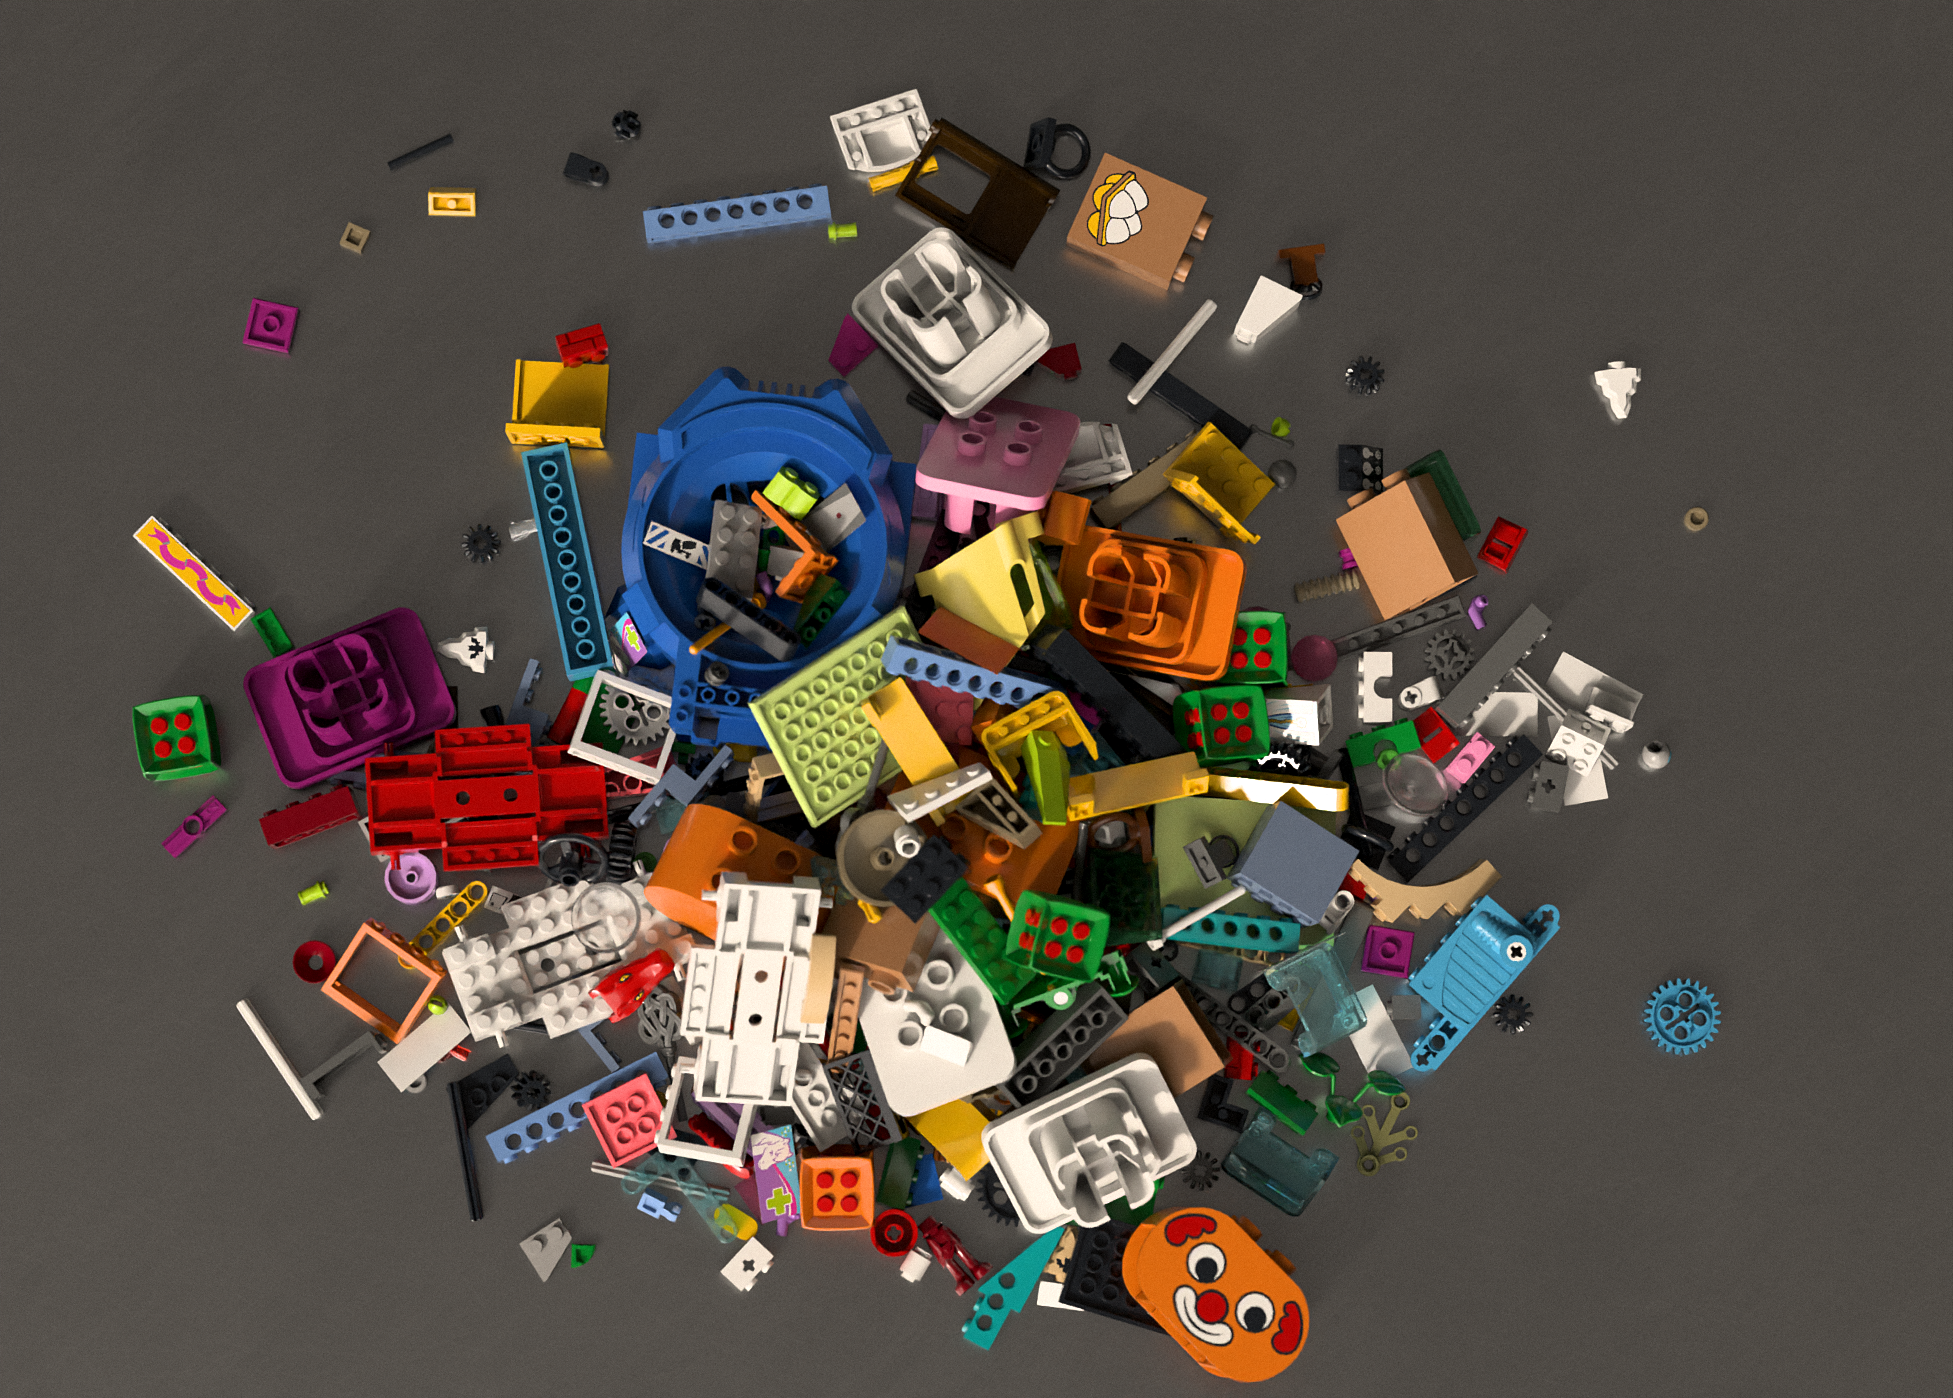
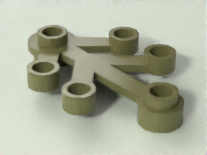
M1407 1093L1392 1095L1390 1100L1392 1107L1381 1129H1379L1375 1117L1376 1110L1374 1106L1367 1104L1361 1108L1363 1111L1362 1116L1366 1118L1374 1142L1369 1152L1364 1139V1128L1362 1126H1354L1351 1129V1137L1356 1140L1361 1155L1357 1160V1169L1362 1175L1373 1176L1378 1173L1381 1165L1396 1160L1403 1161L1407 1158V1150L1403 1147H1397L1392 1153L1379 1156L1382 1147L1406 1139L1413 1140L1418 1135V1130L1414 1126H1407L1403 1131L1389 1135L1400 1111L1408 1108L1410 1104V1098ZM1399 1096L1404 1099V1103L1401 1106L1395 1102ZM1366 1107H1370L1373 1112L1371 1116H1366L1364 1114V1109ZM1356 1128L1362 1130L1360 1137L1354 1136L1353 1132ZM1409 1128L1415 1131V1135L1411 1138L1406 1135V1131ZM1399 1149L1404 1151V1157L1401 1159L1396 1157V1151ZM1366 1160L1372 1161L1373 1166L1371 1169L1365 1168L1364 1162Z

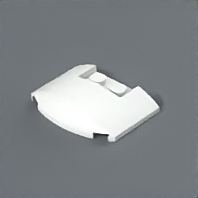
M917 89L830 116L848 168L852 170L878 172L903 166L918 157L932 133L929 131L930 124Z
M1095 421L1080 423L1079 435L1052 491L1070 494L1107 483L1113 485L1132 475L1117 424L1112 423V427L1100 425V422Z

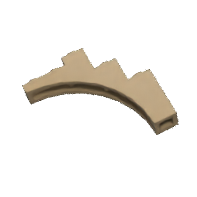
M1356 858L1348 871L1357 882L1360 880L1366 886L1364 890L1370 897H1376L1370 904L1375 909L1373 911L1374 915L1382 922L1385 920L1392 923L1408 906H1410L1409 911L1418 919L1420 917L1429 919L1444 903H1446L1444 905L1445 909L1453 916L1455 914L1463 916L1471 909V905L1479 896L1483 897L1502 878V875L1485 859H1479L1467 870L1451 879L1435 884L1418 886L1404 885L1387 880L1371 871Z

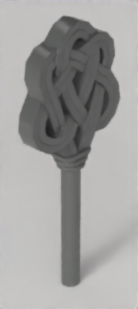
M883 738L865 794L858 800L857 808H848L842 816L840 823L841 831L835 847L836 854L839 841L846 828L855 819L872 812L873 808H875V799L873 797L889 749Z
M658 984L644 1003L637 1009L640 1018L638 1034L648 1044L657 1043L659 1052L665 1057L672 1086L673 1077L671 1073L673 1064L676 1063L674 1057L677 1050L676 1040L683 1039L686 1035H680L682 1007L679 996L674 991H669L665 986ZM682 1089L680 1090L676 1106L679 1122L688 1120Z

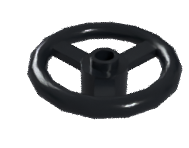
M580 833L555 834L546 838L538 846V868L548 878L568 887L576 886L582 880L587 881L589 884L594 883L606 874V868L610 866V863H608L609 853L604 846L592 837ZM571 842H577L592 848L599 855L600 861L584 860L580 853L573 851ZM560 843L563 851L560 863L549 867L545 862L544 855L548 848ZM584 869L596 870L591 874L582 876Z

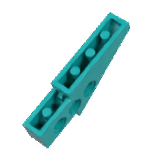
M1058 1226L1046 1232L978 1288V1291L984 1293L985 1297L984 1299L978 1298L973 1310L977 1311L973 1319L968 1318L962 1328V1331L965 1332L964 1338L989 1351L1010 1310L1013 1309L1018 1313L1022 1310L1062 1236L1064 1228ZM1009 1272L1014 1275L1015 1281L1011 1286H1004L1002 1284L1001 1277L1004 1273ZM998 1293L1003 1297V1304L1001 1306L993 1307L990 1304V1297L993 1294ZM986 1314L991 1317L992 1324L990 1327L982 1328L979 1326L978 1319L980 1316Z

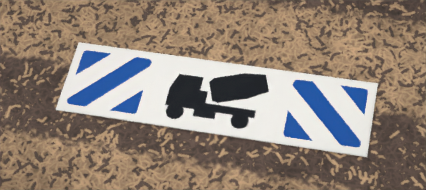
M651 521L643 544L707 570L710 545Z

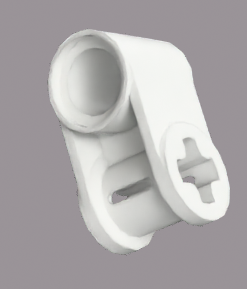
M1429 677L1404 689L1398 697L1400 708L1405 711H1412L1445 698L1437 677ZM1407 694L1409 697L1415 698L1412 704L1410 701H1405Z
M1344 890L1336 892L1318 923L1326 930V934L1331 935L1354 905L1353 895ZM1338 896L1343 897L1345 901L1343 908L1337 904Z

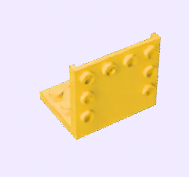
M516 359L512 423H506L505 431L511 444L552 446L567 442L569 447L605 448L609 364H582L577 368H564L560 362L523 361Z
M1207 422L1162 475L1171 482L1170 484L1173 488L1184 494L1203 512L1228 539L1233 538L1235 541L1240 540L1244 544L1248 542L1255 545L1261 537L1258 534L1248 532L1241 523L1272 489L1275 483L1212 423Z

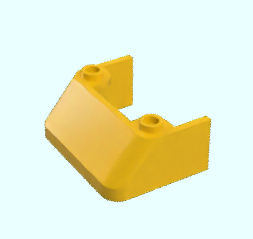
M1050 692L990 725L982 732V742L994 769L1016 803H1019V796L1013 780L1020 774V765L1016 758L1022 756L1020 747L1031 730L1053 731L1059 741L1067 747H1073L1083 742L1094 760L1098 759L1096 742L1066 695L1062 692Z

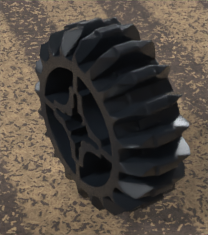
M1285 740L1280 744L1276 741L1272 742L1269 754L1266 757L1253 760L1251 763L1253 764L1251 771L1312 778L1314 772L1310 770L1313 763L1306 762L1308 755L1302 756V748L1295 750L1294 743L1287 746ZM1271 758H1282L1283 760H1282V761H1277V760L1271 761V760H1269V759H1271Z
M616 821L610 837L608 863H610V866L606 868V878L614 884L628 882L632 875V863L635 859L638 828L629 821Z

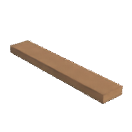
M841 963L827 1064L853 1055L865 967ZM837 1066L831 1068L832 1072L841 1074L845 1072V1070Z

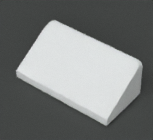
M927 1025L920 1050L965 1067L973 1044L970 1041Z
M1040 1281L1037 1305L1082 1310L1057 1302L1062 1284Z

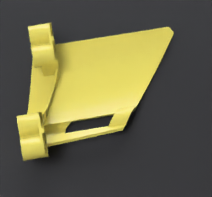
M1038 511L995 524L996 529L933 569L914 574V580L920 597L932 594L937 609L941 606L1020 648L1045 615L1028 539L1045 534ZM1017 563L1022 564L1034 600L1033 607L1025 617L1023 616L1010 575L1011 568ZM974 696V711H977L984 699Z

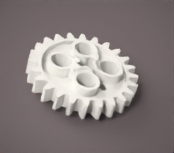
M639 669L637 676H634L633 672L629 670L627 678L636 680L638 685L656 687L660 690V693L665 695L672 693V689L664 690L667 684L666 681L661 684L658 683L659 675L651 679V671H648L646 676H642V671ZM620 673V678H626L622 673ZM606 685L605 689L609 692V695H601V698L606 700V703H601L599 707L606 709V711L602 712L600 717H607L603 725L612 726L609 734L616 731L618 733L616 740L623 736L625 737V744L630 739H633L634 746H637L638 740H642L643 744L646 745L647 738L656 742L655 734L661 737L664 736L662 728L669 730L670 726L666 723L670 717L669 707L634 695L637 704L643 705L641 712L648 722V726H644L639 712L632 710L634 702L628 692ZM618 697H625L629 704L626 708H619L615 700ZM651 707H656L660 711V716L652 719L647 715V710ZM628 718H636L639 721V726L636 729L628 728L626 725Z

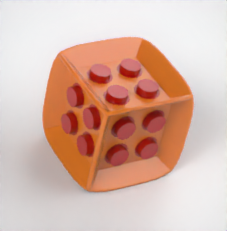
M833 1144L822 1152L818 1150L816 1145L801 1148L800 1212L802 1228L811 1230H857L875 1225L874 1149L855 1156L851 1144Z

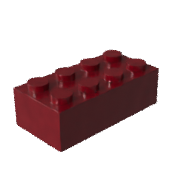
M340 784L330 788L331 792L322 795L321 792L308 796L309 801L303 803L294 801L285 805L286 809L282 811L273 809L263 813L264 817L260 818L259 822L268 846L277 849L357 819V817L362 815L354 790L349 786Z

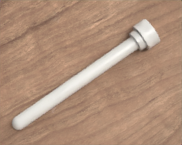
M1239 885L1162 930L1153 929L1145 934L1148 945L1154 951L1162 947L1169 936L1243 895L1246 892L1245 886Z

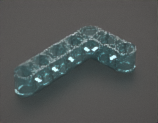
M657 1151L622 1179V1190L628 1195H635L668 1171L721 1242L730 1243L738 1235L739 1228L736 1222L687 1157L677 1155L675 1161H668L665 1159L664 1153ZM648 1163H653L657 1166L658 1172L656 1175L651 1176L646 1173L645 1167ZM681 1168L690 1170L691 1178L684 1181L679 1177L678 1172ZM630 1177L636 1178L639 1182L638 1189H629L626 1185L627 1179ZM696 1187L703 1188L705 1190V1198L696 1199L693 1196V1189ZM710 1206L717 1207L720 1211L719 1217L710 1218L707 1214V1208ZM725 1225L731 1226L734 1230L733 1236L724 1237L721 1233V1228Z

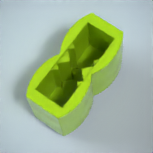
M785 467L779 469L763 491V494L768 499L781 506L791 516L800 521L820 496L815 485L810 482L805 483L801 481L796 471Z

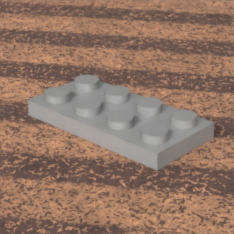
M716 500L714 503L706 578L713 577L720 580L751 601L753 599L762 509L755 506Z

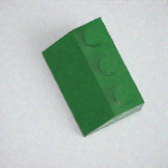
M1269 1069L1267 1072L1261 1070L1244 1093L1298 1136H1303L1318 1115L1315 1111L1317 1107L1307 1099L1304 1101L1296 1096L1298 1092L1287 1084L1285 1087L1278 1082L1279 1077Z

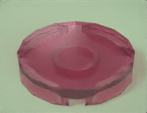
M1319 635L1305 636L1293 648L1291 655L1292 666L1303 679L1310 681L1324 680L1331 676L1337 667V649L1333 642L1326 637Z

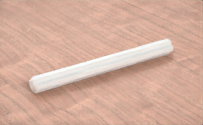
M1208 299L1130 391L1127 399L1131 403L1137 404L1214 313L1217 308L1215 302Z
M245 998L238 1002L236 1007L311 1119L315 1120L322 1116L324 1111L318 1102L312 1100L299 1082L302 1078L249 999Z

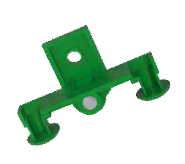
M1121 949L1102 956L1094 979L1098 977L1101 978V981L1109 979L1110 984L1107 986L1106 991L1110 996L1120 997L1127 995L1135 990L1139 984L1138 976L1128 975L1127 962ZM1035 971L1036 975L1031 979L1032 983L1025 985L1006 1005H1000L996 1000L1009 1039L1022 1034L1028 1026L1026 1018H1017L1016 1013L1021 1012V1007L1044 999L1050 1007L1064 1010L1074 1002L1077 989L1080 984L1085 982L1068 980L1047 974L1042 975L1040 972Z

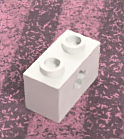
M752 1237L721 1270V1273L740 1291L744 1288L749 1291L758 1281L755 1276L761 1270L765 1273L774 1264L771 1260L774 1255L755 1237ZM753 1259L755 1261L753 1264L755 1270H748L746 1272L743 1269L745 1267L744 1260L751 1261Z

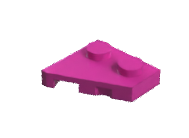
M847 314L843 320L828 362L845 378L878 348V345Z

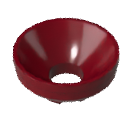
M313 940L303 943L298 947L293 956L295 973L300 979L308 983L315 984L326 981L336 967V957L333 950L321 941ZM313 956H320L323 960V965L318 970L312 969L309 965V961Z

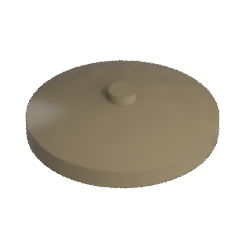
M877 810L858 817L846 828L838 844L837 868L842 882L857 899L873 906H895L880 890L912 858L902 856L897 851L894 840L895 831L903 825H910L917 830L920 848L928 841L926 834L914 820L908 822L897 811Z

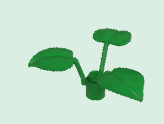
M1315 1051L1312 1055L1303 1052L1298 1056L1301 1058L1306 1069L1314 1075L1331 1077L1330 1095L1325 1099L1328 1109L1326 1118L1330 1122L1337 1124L1338 1127L1357 1121L1362 1117L1363 1111L1356 1102L1368 1088L1374 1087L1378 1093L1383 1095H1398L1406 1091L1404 1085L1392 1074L1382 1070H1373L1368 1074V1079L1371 1082H1368L1355 1098L1350 1101L1344 1096L1335 1095V1073L1339 1072L1340 1066L1332 1057Z

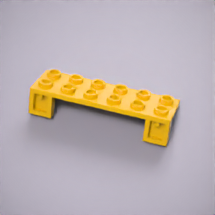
M898 677L860 701L864 713L873 727H876L913 786L960 770L901 677ZM973 789L929 812L937 827L946 822L944 816L954 811L955 807L973 792Z
M1188 752L1071 777L1069 779L1067 814L1070 821L1205 793L1208 792L1209 774L1206 768L1200 769L1195 752Z

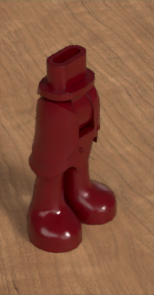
M930 1215L918 1228L924 1234L922 1237L926 1239L928 1247L938 1262L941 1263L943 1269L946 1266L957 1282L955 1291L961 1296L976 1282L953 1258L954 1252L977 1281L993 1269V1266L988 1261L979 1262L964 1247L961 1239L954 1231L942 1225L941 1221L938 1222L933 1215Z

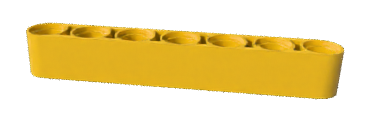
M1214 766L1200 767V769L1206 768L1209 774L1208 792L1197 795L1271 804L1282 801L1288 806L1330 811H1344L1349 808V784L1346 782Z

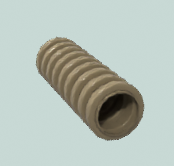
M1352 569L1351 572L1344 571V574L1338 572L1336 576L1330 574V577L1323 576V579L1318 577L1315 581L1309 579L1307 583L1306 581H1302V584L1297 582L1294 585L1297 601L1303 603V600L1310 601V598L1316 600L1318 596L1324 598L1326 594L1331 596V593L1336 595L1339 591L1344 593L1347 589L1352 591V588H1356L1357 590L1360 588V580L1357 571Z

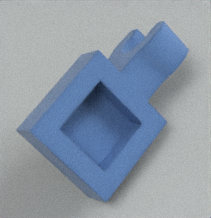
M647 1187L637 1208L657 1219L661 1214L668 1220L675 1222L683 1206L677 1202L667 1203L668 1197Z

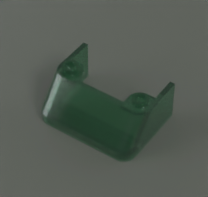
M1441 449L1435 450L1405 467L1411 478L1430 473L1464 544L1467 545L1475 541L1481 533L1480 525Z

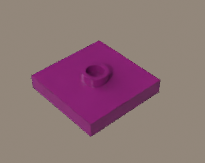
M253 298L242 343L289 354L299 308Z
M1369 924L1361 971L1408 979L1415 932Z

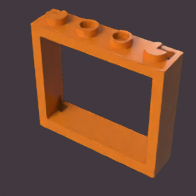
M371 917L363 923L321 990L398 1044L407 1036L448 971L439 965V961L431 960L424 955L422 949L417 946H411L402 935L390 931L383 922L379 923ZM367 933L432 978L402 1025L338 981V978Z

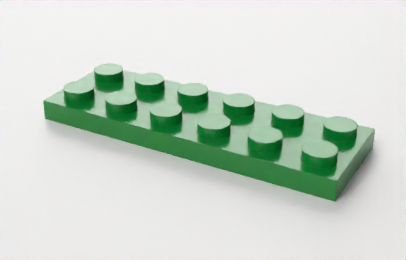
M963 877L929 910V913L1000 1005H1006L1036 975L1033 969L1023 968L1008 961L1006 958L1008 936Z

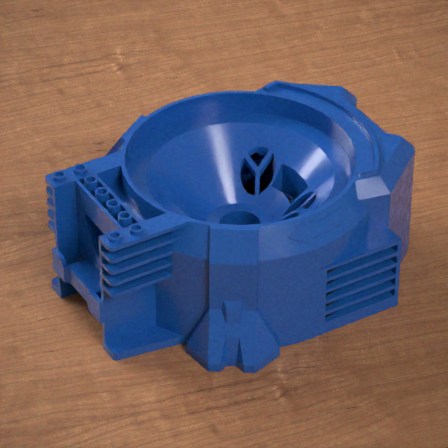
M730 366L720 367L658 428V435L637 433L628 509L622 532L621 554L625 584L617 588L605 615V621L609 631L627 612L648 651L635 664L636 666L662 671L671 665L674 666L669 725L672 731L676 733L678 741L718 747L721 743L767 748L769 753H773L748 703L900 605L906 576L917 464L893 461V454L851 385L844 380L838 378L830 379L815 387L812 398H807L805 385H800L799 396H794L793 386L788 383L785 395L779 394L777 382H772L770 393H766L764 381L759 380L757 392L751 391L749 379H746L740 371ZM781 467L793 469L797 472L798 478L805 483L810 482L818 489L817 492L824 499L846 483L866 521L827 552L833 554L839 560L827 576L837 579L850 595L808 649L800 643L794 659L790 662H783L733 628H730L698 653L692 654L689 651L690 646L708 633L697 629L694 624L695 618L698 615L696 597L703 580L706 578L707 570L643 544L651 521L710 545L713 510L711 507H714L715 501H711V497L715 489L723 484L726 486L727 502H732V486V489L740 491L746 496L749 506L759 507L752 500L753 492L758 488L765 489ZM814 505L810 508L807 514L814 509ZM761 528L759 540L763 539L764 529ZM776 530L770 532V540L776 542L779 540V534ZM785 538V544H784V545L790 546V545L788 544L786 538ZM776 576L769 577L773 593L763 610L793 630L802 603L781 598L775 592L779 587L780 581L775 580ZM715 617L716 626H718L723 621ZM713 662H721L729 669V677L720 686L710 684L705 678V671ZM702 717L720 719L715 740L700 738Z

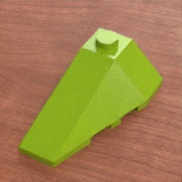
M1031 730L1020 748L1043 824L1065 825L1067 823L1070 763L1065 747L1053 731Z

